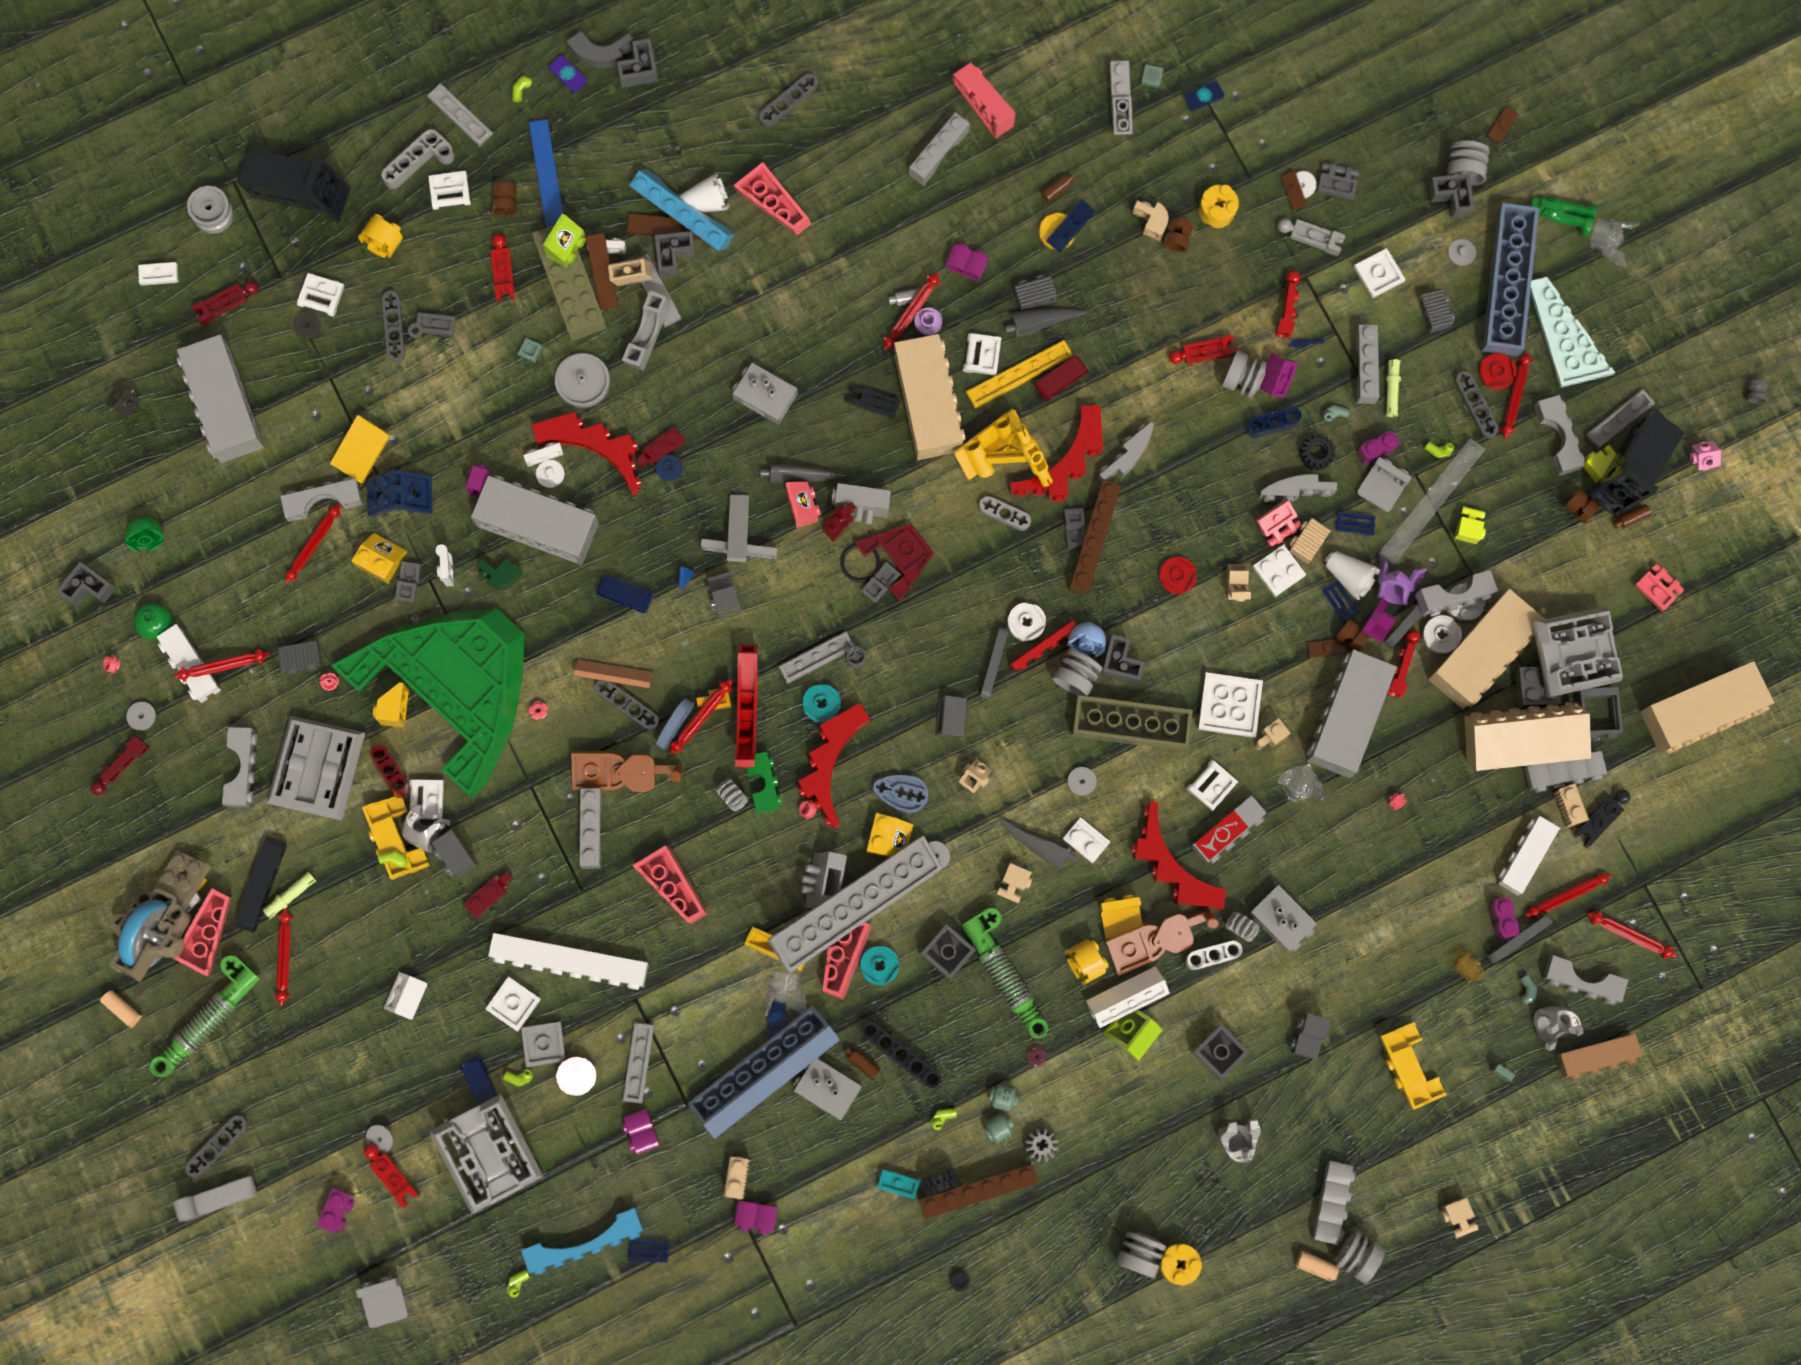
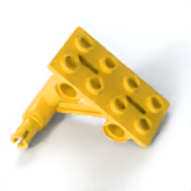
M1014 409L1009 410L954 451V455L968 480L976 475L982 478L991 476L994 472L992 464L1028 462L1033 474L1038 476L1042 486H1049L1047 480L1050 484L1053 482L1048 472V464L1035 438L1029 434L1026 425L1021 423Z

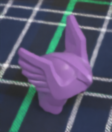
M1379 556V564L1377 566L1380 569L1378 575L1380 586L1377 597L1393 604H1407L1410 592L1415 591L1421 583L1427 568L1415 569L1409 578L1401 570L1388 572V562L1382 556Z

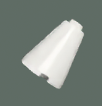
M718 174L711 175L679 195L682 200L701 213L729 209V203L725 204L724 201L727 198V194L721 179H717Z
M1338 551L1335 553L1331 552L1325 560L1328 570L1357 600H1360L1359 595L1362 597L1366 595L1376 581L1373 578L1374 575H1379L1380 569L1376 566Z

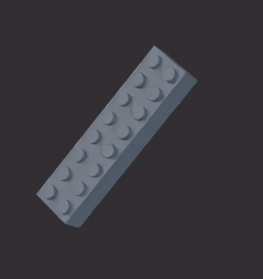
M1502 203L1497 210L1482 351L1520 356L1524 351L1539 208Z
M811 1006L690 1101L688 1105L715 1139L840 1041V1039L814 1006Z

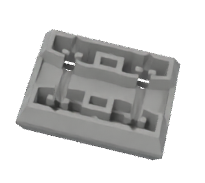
M1606 606L1534 621L1533 631L1545 689L1549 697L1622 681L1623 674L1620 659L1616 652L1610 611ZM1593 618V624L1577 626V621ZM1572 622L1573 628L1555 632L1550 631V627ZM1604 670L1605 676L1588 679L1587 674ZM1583 676L1584 681L1565 685L1561 684V679Z
M290 715L266 803L342 821L365 732ZM300 735H302L303 739L301 743L298 742ZM347 738H350L352 742L345 770L342 772L344 766L341 764V760L344 757ZM341 744L342 751L339 752L337 749ZM342 777L334 809L329 808L332 802L331 797L334 794L335 783L339 784ZM287 781L290 782V789L288 790L285 789ZM326 790L329 791L330 795L327 799L324 798Z
M501 1094L429 1131L471 1214L543 1177ZM495 1107L501 1117L504 1118V1123L512 1136L510 1140L493 1110ZM494 1116L498 1122V1124L495 1125L492 1124V1122L494 1121ZM447 1132L460 1155L461 1165L459 1166L443 1136ZM456 1136H458L461 1143H455L457 1140ZM516 1143L523 1160L527 1163L528 1173L525 1172L511 1144ZM516 1161H518L520 1165L518 1169L515 1168V1165H517ZM464 1169L466 1174L471 1176L481 1196L480 1198H475L461 1170ZM479 1179L481 1180V1182H482V1184H483V1187H481V1188H478V1186H477V1185L480 1184Z

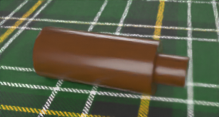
M1072 173L1067 176L1065 174L1041 191L1043 199L1047 203L1052 201L1072 186L1071 182L1076 179Z
M1643 504L1618 516L1617 521L1613 522L1614 528L1621 527L1625 529L1650 517V508Z
M848 1047L844 1052L849 1056L848 1060L871 1080L881 1070L858 1049L854 1051L851 1047Z

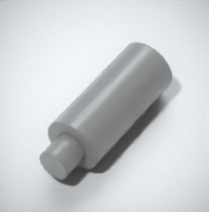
M921 288L896 292L895 296L888 297L889 304L896 303L897 306L910 304Z

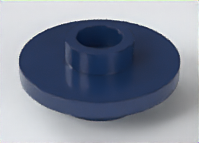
M665 455L656 464L658 476L665 481L676 480L680 477L683 470L680 459L674 455Z

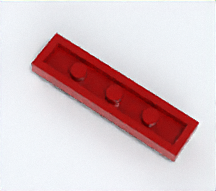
M1074 620L1069 621L1008 665L1012 670L1018 669L1021 671L1029 665L1027 663L1032 658L1037 660L1044 655L1043 651L1045 649L1056 647L1059 644L1058 640L1062 637L1068 638L1072 629L1077 626Z

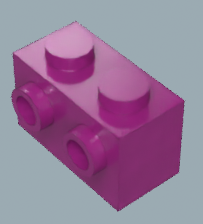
M332 1188L316 1226L333 1233L342 1231L347 1222V1219H345L346 1215L354 1206L355 1201L353 1199L355 1195L338 1188Z

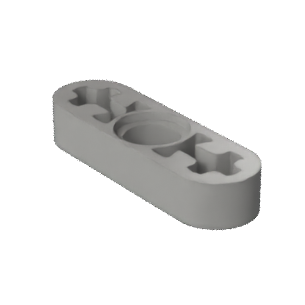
M990 496L983 497L980 501L979 509L984 515L1020 531L1029 528L1031 518L1027 513ZM989 501L993 508L999 505L996 514H993L994 509L992 508L984 509L985 505L983 503L987 504ZM1002 509H1008L1010 516L1002 518L999 512ZM1016 513L1015 518L1017 519L1024 517L1027 524L1023 523L1021 526L1016 519H1014V522H1011L1013 514Z

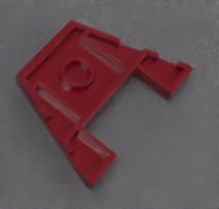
M912 524L855 542V546L864 557L881 546L903 574V578L889 587V590L898 602L902 601L934 555Z

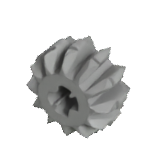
M727 778L725 781L723 780L716 787L718 795L733 811L741 809L748 802L746 795L730 778Z
M1233 912L1225 925L1228 930L1248 942L1256 937L1260 928L1254 921L1238 912Z
M1045 1128L1042 1135L1039 1129H1035L1037 1136L1035 1137L1033 1133H1029L1033 1140H1025V1143L1031 1144V1147H1027L1025 1150H1033L1029 1157L1033 1158L1037 1154V1162H1040L1041 1155H1043L1044 1161L1047 1162V1154L1052 1158L1055 1156L1051 1149L1054 1151L1058 1150V1147L1052 1146L1053 1143L1058 1142V1139L1051 1141L1050 1138L1053 1137L1054 1133L1051 1132L1046 1136L1047 1129ZM1044 1140V1144L1046 1143L1047 1147L1040 1151L1039 1147L1036 1146L1037 1142Z

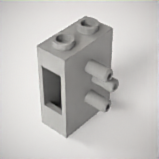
M751 363L750 367L744 369L741 375L743 378L740 383L736 382L732 389L733 399L779 425L796 398L798 389Z
M838 483L837 489L833 488L832 505H835L836 510L841 505L847 506L852 502L856 506L853 512L855 513L854 520L861 522L862 515H866L865 524L871 525L873 516L888 518L891 491Z
M833 852L814 853L813 864L805 866V871L811 873V875L801 876V882L809 884L808 886L803 885L801 887V892L807 894L805 907L813 909L841 890L846 855Z
M1279 885L1249 913L1287 953L1291 950L1295 952L1302 945L1300 941L1305 936L1309 938L1316 931L1314 927L1317 923Z
M816 1059L804 1068L806 1070L804 1076L797 1078L793 1085L796 1087L794 1092L841 1121L862 1086L819 1059Z

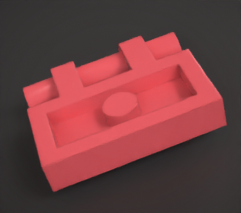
M1289 500L1283 501L1256 519L1264 536L1267 537L1272 534V538L1267 540L1270 547L1280 544L1284 538L1290 534H1295L1302 527L1299 520L1294 523L1292 522L1297 517V514ZM1286 525V528L1284 530H1282L1281 532L1278 531L1279 528Z
M1656 563L1651 569L1657 574L1654 576L1650 571L1647 572L1635 584V587L1663 612L1677 598L1672 591L1675 590L1680 595L1685 589L1679 585L1680 582L1677 579L1674 580L1667 573L1668 571L1664 567L1662 568ZM1662 578L1669 586L1666 587L1659 580Z

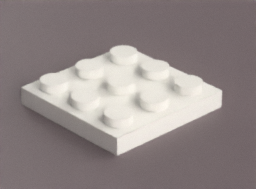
M1206 672L1198 730L1255 738L1263 681Z

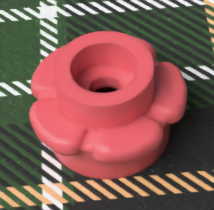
M115 655L106 656L103 661L104 671L114 674L120 667V661Z
M326 673L320 677V685L328 691L334 690L339 683V678L334 673Z
M541 701L533 702V705L529 707L531 717L535 720L546 717L547 705L541 703Z
M1395 793L1389 798V806L1393 807L1394 810L1401 808L1407 802L1404 798L1405 794Z
M812 800L803 801L799 806V813L805 819L812 818L817 811L816 804Z

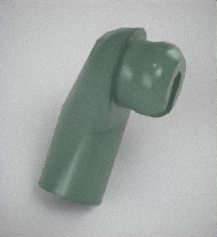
M1332 405L1323 412L1322 416L1325 421H1332L1337 416L1348 418L1350 409Z
M1526 975L1520 979L1526 988V994L1521 999L1524 1004L1528 1005L1536 1000L1537 987L1530 976Z

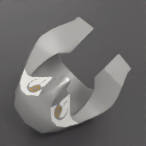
M416 804L405 818L402 836L417 848L432 853L434 848L432 842L439 838V834L445 825H450V819L440 818L430 826L422 825L420 819H422L421 808L423 806Z
M1549 1006L1541 1008L1535 1013L1534 1026L1538 1035L1546 1042L1545 1049L1548 1051L1555 1049L1557 1038L1562 1034L1572 1033L1580 1036L1584 1032L1579 1017L1567 1007Z
M1249 1119V1125H1237L1236 1121L1227 1122V1126L1218 1129L1220 1143L1233 1162L1245 1163L1252 1160L1256 1143L1261 1133L1257 1119Z

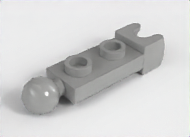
M1283 218L1278 222L1280 232H1292L1291 239L1325 250L1326 253L1335 256L1339 255L1341 248L1335 245V243H1343L1345 239L1344 234L1336 231L1332 232L1298 219L1295 225L1287 218Z

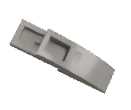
M1110 61V98L1114 135L1133 134L1129 61Z
M1152 422L1148 425L1143 424L1138 428V433L1134 437L1130 435L1123 441V453L1114 458L1115 462L1109 466L1107 464L1099 471L1101 474L1098 480L1101 483L1103 480L1108 481L1115 474L1123 478L1137 464L1151 437L1154 426Z
M1318 474L1294 476L1266 487L1260 492L1259 499H1264L1265 502L1289 500L1292 503L1294 500H1297L1299 493L1302 496L1320 494L1322 497H1330L1337 491V482H1318Z

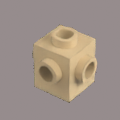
M976 759L972 764L968 763L962 770L964 775L959 783L972 793H975L980 786L984 788L989 782L990 778L988 775L992 770Z

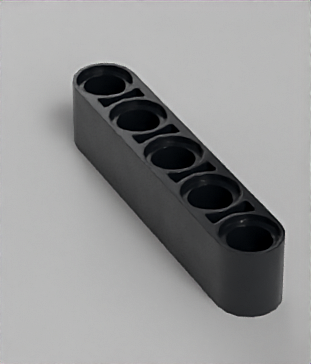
M269 836L264 840L234 923L235 927L252 933L256 931L263 913L262 909L265 908L287 847L286 842Z
M867 1022L862 1026V1036L923 1085L930 1089L937 1088L940 1085L941 1075L876 1023ZM873 1026L876 1030L875 1035L867 1036L864 1032L865 1028ZM883 1038H888L891 1041V1046L887 1049L882 1048L880 1045V1041ZM898 1050L906 1052L907 1058L905 1060L899 1061L895 1055ZM914 1062L921 1063L922 1071L919 1073L913 1072L911 1065ZM930 1074L936 1075L938 1078L937 1084L930 1085L927 1082V1076Z

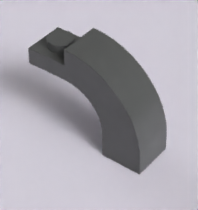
M582 31L566 41L568 49L576 59L594 68L617 66V62L623 61L622 54H627L633 49V38L629 33L612 45L604 47L592 44Z

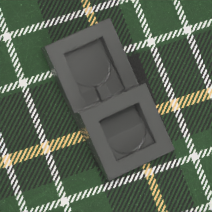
M1083 508L1064 509L1067 549H1082L1086 537Z
M401 562L395 600L415 602L421 574V563Z
M886 562L861 592L874 603H877L889 590V587L901 576V573Z

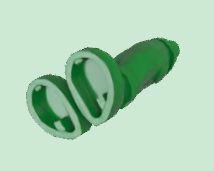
M1543 196L1542 199L1533 197L1531 207L1539 208L1538 215L1541 213L1542 217L1550 221L1575 227L1579 226L1582 236L1588 238L1598 205L1583 206L1584 204L1581 203L1578 204Z

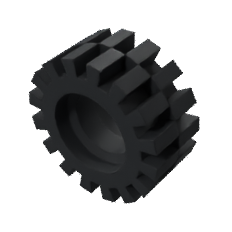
M1323 434L1309 436L1301 446V461L1305 462L1306 467L1310 466L1311 470L1316 468V471H1319L1321 468L1322 470L1331 464L1336 454V451H1334L1335 445H1332L1333 441H1329L1327 436L1322 437ZM1314 446L1322 447L1325 452L1324 457L1321 459L1314 458L1311 455V448Z
M954 1169L921 1181L926 1197L959 1184Z

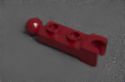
M254 281L246 282L242 289L239 284H236L205 301L202 300L194 304L192 309L196 314L204 312L198 318V321L202 326H205L214 321L215 318L248 302L245 296L256 295L259 286Z
M134 736L125 745L127 749L117 755V760L112 765L110 764L104 768L103 774L100 776L101 780L92 783L91 792L96 796L104 794L106 785H111L137 757L142 758L149 751L150 747L140 738Z

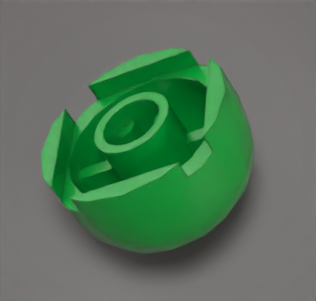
M139 516L132 519L124 530L125 543L130 550L140 552V549L147 548L146 552L159 548L163 544V529L154 518Z
M156 602L141 605L135 611L133 617V625L136 632L149 641L158 640V635L174 625L170 610Z

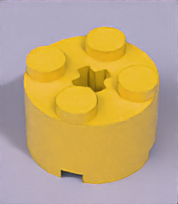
M1215 185L1208 188L1204 192L1199 204L1198 212L1201 220L1214 228L1227 226L1237 212L1239 205L1238 197L1228 185Z
M378 214L370 218L358 236L362 244L364 241L368 244L367 248L371 252L383 258L386 255L390 258L403 240L400 233L401 228L395 223L390 224Z
M1085 939L1065 951V955L1069 953L1070 958L1067 961L1077 979L1081 977L1084 980L1081 982L1083 985L1105 974L1106 968L1109 967L1104 957L1101 958L1098 952L1099 947L1095 940L1089 941Z
M1173 1244L1168 1246L1161 1254L1163 1257L1159 1261L1160 1272L1169 1282L1186 1285L1198 1277L1202 1268L1201 1259L1192 1247L1184 1244ZM1177 1260L1184 1261L1183 1269L1176 1268L1178 1265Z

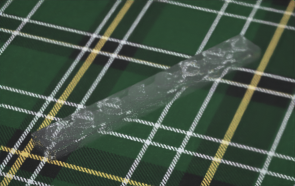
M1471 438L1468 440L1379 555L1392 565H1395L1485 451L1483 447Z

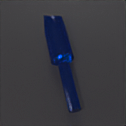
M1308 339L1292 340L1289 347H1306L1308 344L1324 343V339L1308 341Z

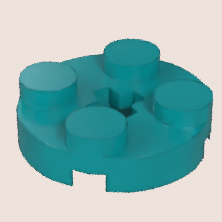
M829 685L812 686L804 694V713L814 722L823 724L837 716L840 711L841 701L839 694ZM823 699H825L826 707L818 708L817 700L822 701Z
M876 946L864 953L861 958L860 969L863 977L869 983L883 986L892 982L897 976L899 961L895 952L890 948ZM882 960L885 969L877 971L875 969V962H881Z

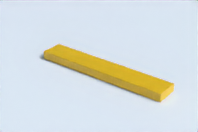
M1065 340L969 389L966 391V394L974 409L1064 363L1071 359L1073 354Z

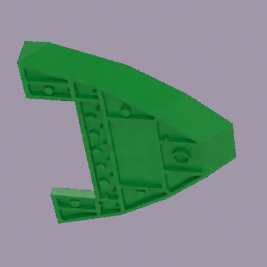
M497 608L454 612L403 625L349 654L331 666L358 692H361L388 665L468 741L444 766L442 771L468 796L474 798L487 784L513 730L523 681L525 634Z

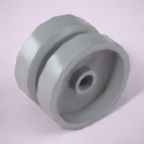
M199 187L188 198V214L197 227L205 233H220L232 223L234 216L233 206L223 191L217 187Z

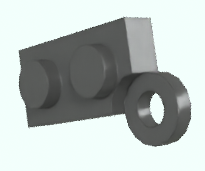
M418 313L417 322L409 326L408 333L414 339L420 338L423 333L454 337L456 317ZM414 328L419 329V332L417 334L412 333V330Z

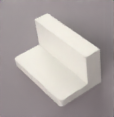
M399 972L384 1009L408 1019H413L427 983Z

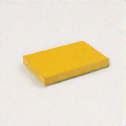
M357 415L330 464L363 484L391 435L361 415Z

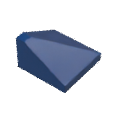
M684 567L680 568L679 587L681 590L686 588L694 576V571Z

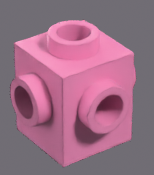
M1714 441L1692 445V453L1689 455L1690 462L1698 470L1718 467L1721 463V449Z

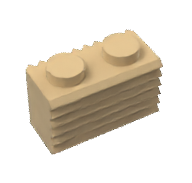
M645 258L608 265L610 281L619 287L624 284L630 285L631 283H638V281L641 283V281L653 279L651 263Z
M1313 518L1310 522H1304L1300 528L1302 534L1300 537L1295 536L1290 543L1292 548L1289 552L1306 564L1310 563L1331 532L1330 529Z
M1576 784L1560 788L1553 793L1555 799H1557L1556 802H1558L1557 805L1561 810L1560 813H1562L1561 816L1565 821L1566 828L1589 820Z
M730 1157L724 1197L745 1198L743 1195L746 1190L745 1186H747L745 1183L748 1178L746 1175L749 1170L747 1168L750 1162L749 1159Z

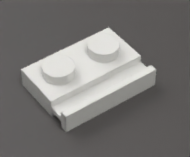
M1081 817L1062 839L1092 864L1110 843L1107 838Z

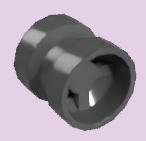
M1763 380L1749 381L1748 389L1750 393L1747 395V401L1750 403H1765L1767 401V395L1765 394L1767 382Z
M854 646L848 650L847 663L850 667L857 669L864 665L865 652L862 648Z

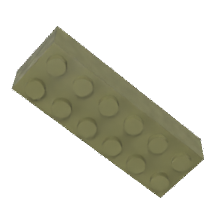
M553 225L533 232L532 235L571 341L607 328L579 251L577 250L575 253L576 258L572 264L569 263L567 268L547 258L543 244L555 226Z
M1078 695L1076 698L1072 737L1187 751L1189 748L1193 710Z

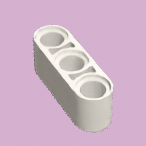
M1229 941L1193 951L1187 955L1185 964L1191 970H1198L1234 960L1241 955L1242 946L1237 941ZM1229 945H1233L1236 947V955H1230L1228 953L1227 949ZM1211 950L1218 953L1216 961L1211 960L1209 957ZM1191 956L1199 958L1200 963L1198 966L1191 964Z

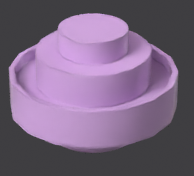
M923 308L915 316L916 330L925 336L936 334L942 326V317L933 308Z

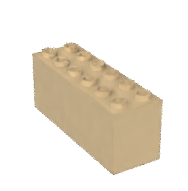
M939 334L894 343V357L917 460L952 454L964 445L965 440L964 430L960 429V412L956 411V394L952 393V376H948V358H944L945 344L943 339L940 340Z
M1508 589L1428 680L1460 708L1465 709L1467 706L1471 708L1482 697L1480 693L1483 694L1493 685L1494 681L1492 679L1495 680L1506 670L1504 665L1507 666L1519 655L1516 651L1520 652L1531 641L1530 638L1534 636V621L1545 618L1511 589Z
M1753 661L1653 704L1641 711L1640 714L1659 753L1661 754L1666 751L1667 754H1670L1682 747L1705 739L1718 731L1721 732L1735 724L1737 725L1770 710L1769 706L1774 701Z
M1568 702L1564 706L1549 704L1545 708L1531 706L1527 710L1512 708L1508 712L1493 710L1489 712L1490 714L1475 712L1471 713L1470 716H1465L1466 759L1476 771L1591 758L1590 713L1576 702Z

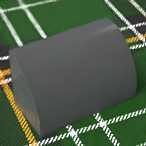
M946 695L938 698L935 736H964L966 698Z

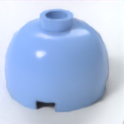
M1081 623L1070 632L1067 646H1070L1069 650H1074L1087 656L1088 654H1094V657H1098L1105 652L1106 636L1104 631L1094 623Z

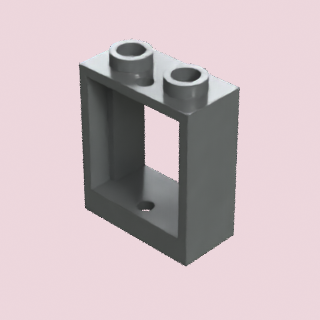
M1619 687L1589 688L1576 692L1577 704L1584 709V699H1610L1612 729L1590 730L1591 740L1598 739V736H1605V739H1615L1617 735L1623 733Z

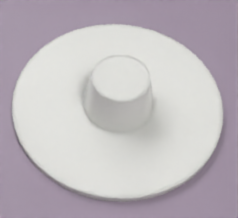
M1301 171L1297 173L1304 196L1308 198L1315 191L1316 180L1311 173Z
M546 460L538 466L536 478L544 487H556L563 481L564 469L559 462Z

